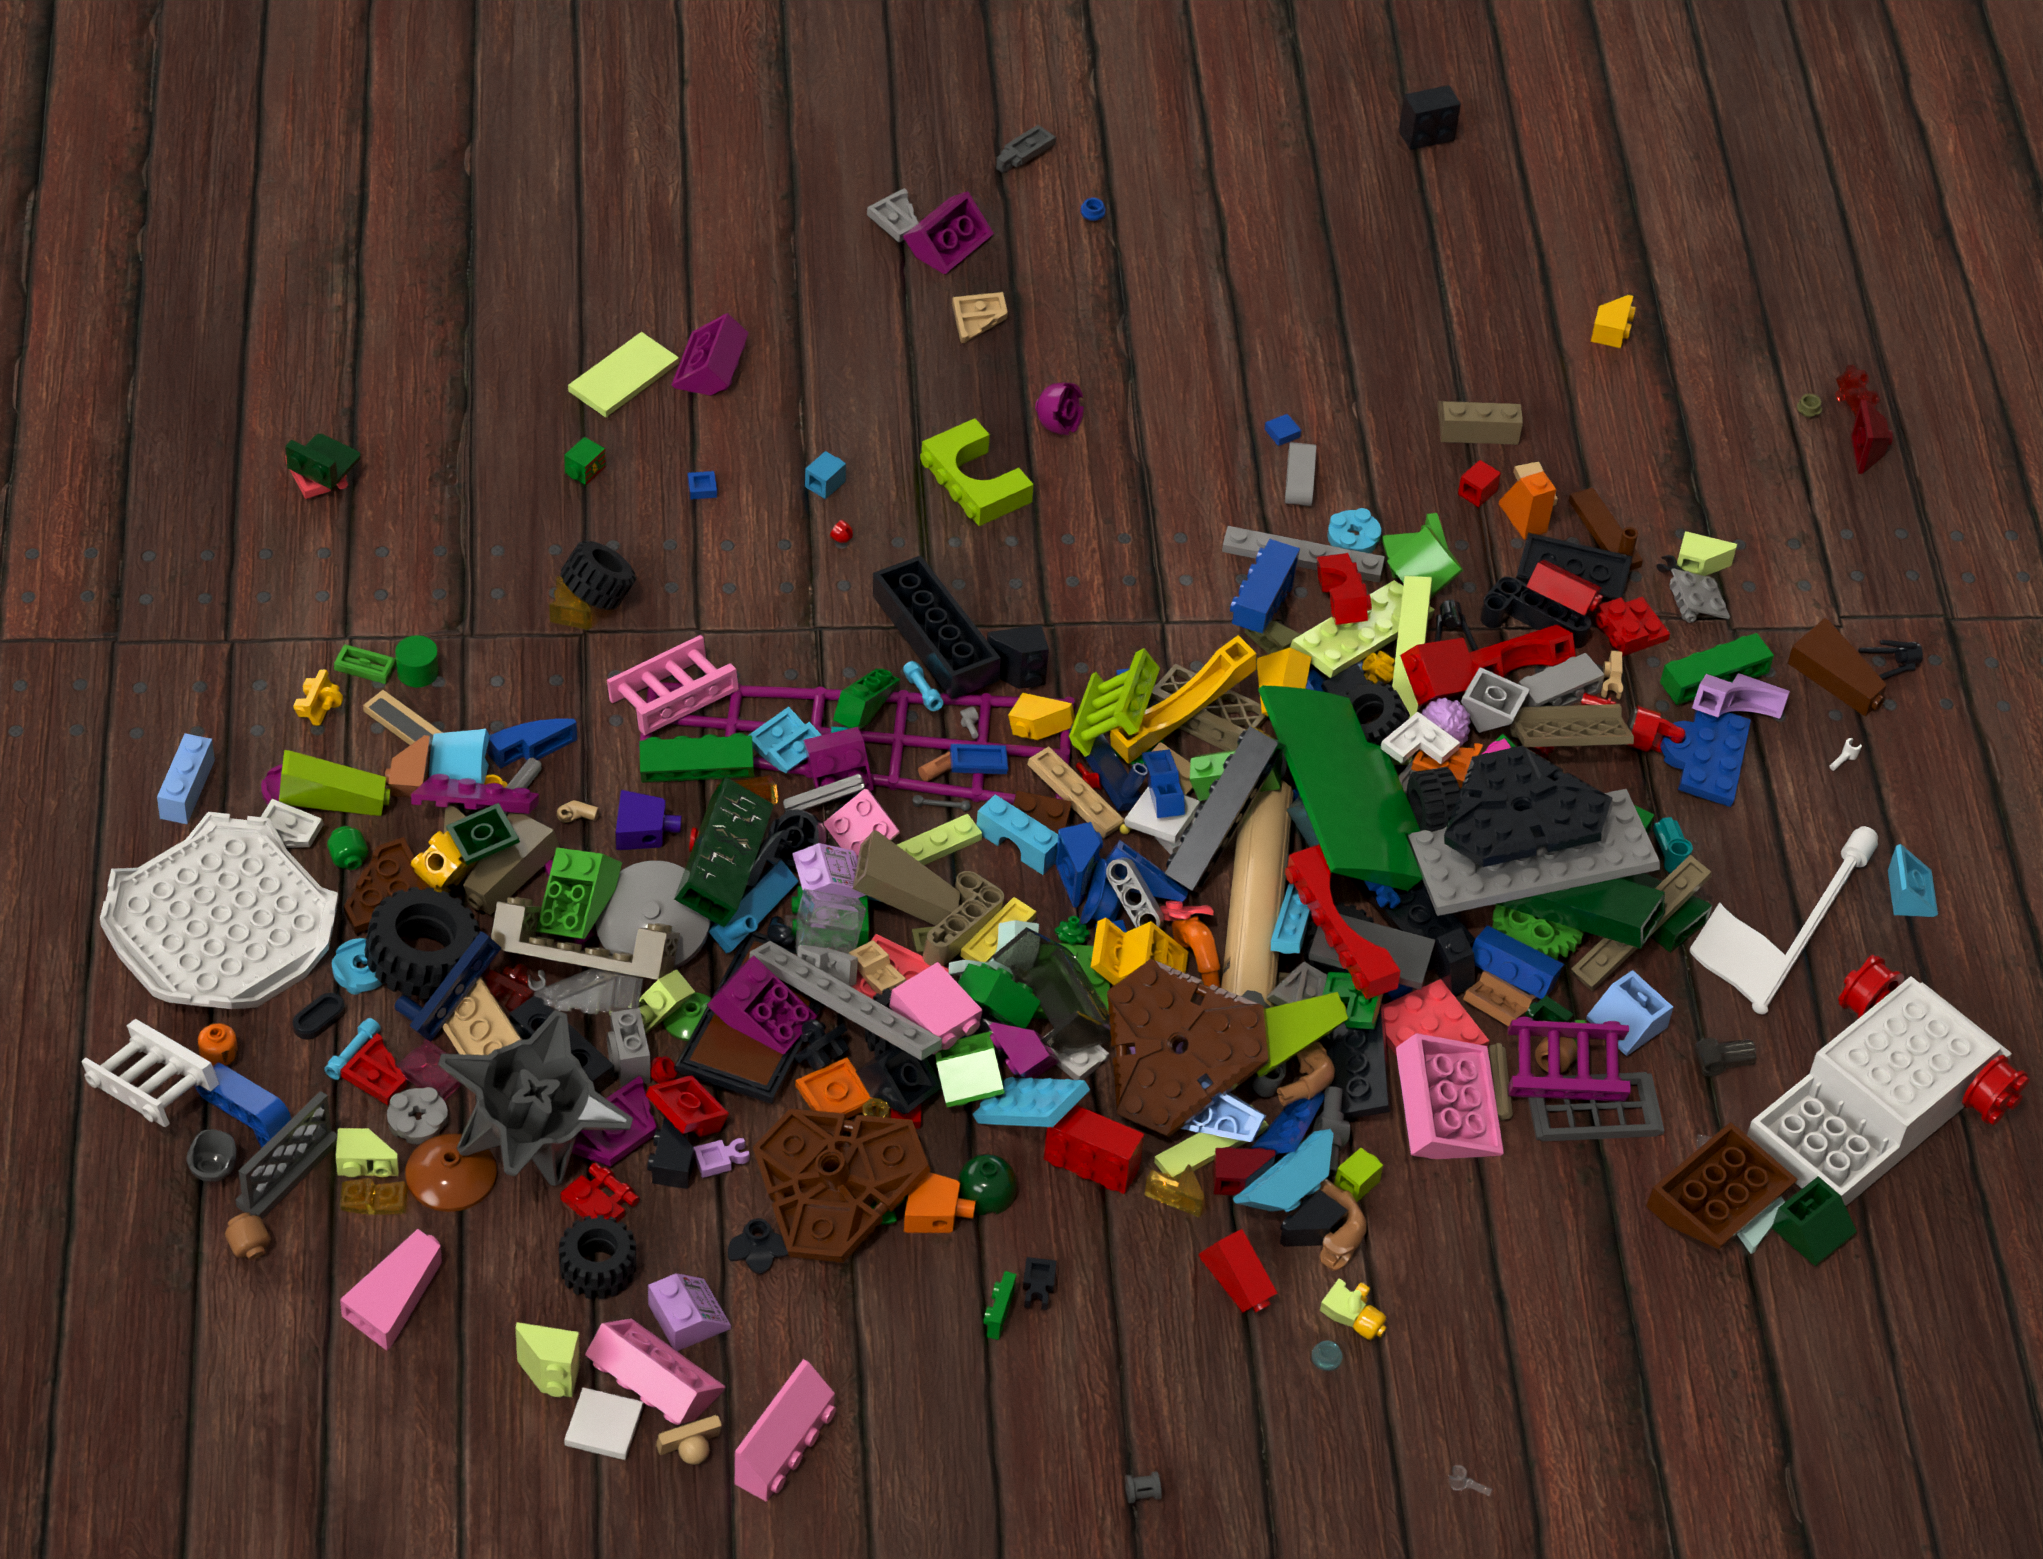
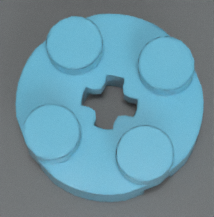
M1365 508L1342 511L1331 516L1327 537L1331 546L1371 553L1376 549V545L1380 541L1381 526L1371 516L1370 511ZM1350 531H1357L1359 532V535L1350 533Z
M364 938L352 939L343 943L336 950V956L332 959V972L335 980L351 994L370 991L382 985L375 977L376 972L372 973L368 965L365 968H357V962L367 964L368 961L365 957L366 939Z

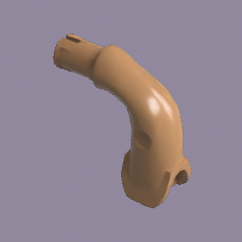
M1315 1042L1296 1055L1300 1063L1299 1073H1307L1308 1075L1300 1077L1299 1081L1277 1088L1278 1099L1283 1106L1303 1098L1309 1100L1332 1084L1335 1068L1325 1048L1319 1042Z
M1325 1178L1320 1182L1321 1187L1314 1193L1316 1194L1321 1190L1348 1209L1347 1222L1334 1234L1330 1232L1324 1237V1247L1320 1254V1261L1329 1269L1336 1271L1347 1265L1353 1257L1354 1251L1361 1244L1366 1233V1218L1350 1191L1338 1188Z

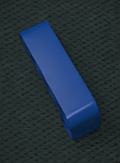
M218 1062L213 1066L219 1085L212 1091L200 1085H194L198 1093L206 1101L251 1127L261 1148L292 1119L281 1099L222 1063Z

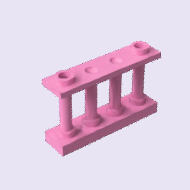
M701 635L607 679L610 702L613 704L626 698L636 708L638 727L644 735L739 690L736 668L731 663L719 669L712 665L706 659L704 638ZM697 664L707 675L693 680L683 669ZM671 675L683 685L672 692L660 682V680ZM649 686L659 698L646 703L636 692Z

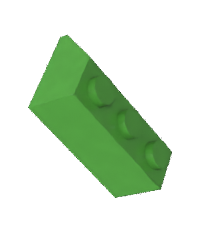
M1236 749L1202 754L1191 758L1189 780L1198 801L1208 799L1211 784L1215 779L1221 777L1225 770L1223 769L1225 760L1230 754H1234ZM1282 753L1259 792L1280 789Z

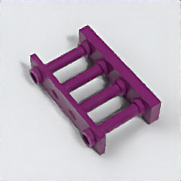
M1519 1017L1516 1020H1512L1508 1028V1035H1519V1074L1512 1076L1508 1084V1096L1626 1101L1630 1094V1081H1622L1619 1077L1618 1040L1625 1039L1629 1032V1025H1621L1617 1021H1607L1603 1024L1533 1021L1530 1017ZM1530 1036L1548 1037V1075L1545 1077H1534L1531 1073ZM1560 1037L1577 1038L1578 1076L1575 1078H1563L1560 1075ZM1589 1039H1606L1607 1078L1604 1080L1592 1079L1589 1076Z

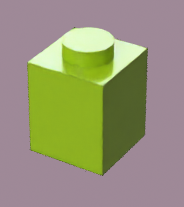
M1360 1147L1337 1168L1334 1185L1344 1191H1350L1356 1202H1358L1380 1182L1383 1164L1380 1163L1376 1156L1367 1153Z

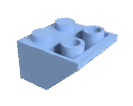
M1632 970L1608 988L1589 1012L1586 1019L1592 1024L1617 1021L1621 1025H1629V1032L1625 1039L1618 1040V1049L1628 1056L1668 1028L1673 1006Z

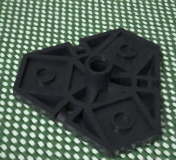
M1524 746L1472 756L1465 780L1460 789V797L1456 800L1451 819L1444 834V844L1480 866L1487 867L1536 856L1537 849L1545 847L1549 853L1602 841L1613 807V798L1568 772L1565 774L1562 768L1540 757V755Z

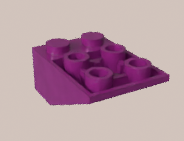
M754 955L732 975L707 1004L728 1026L783 1055L802 1034L804 1022L817 1017L804 1002Z

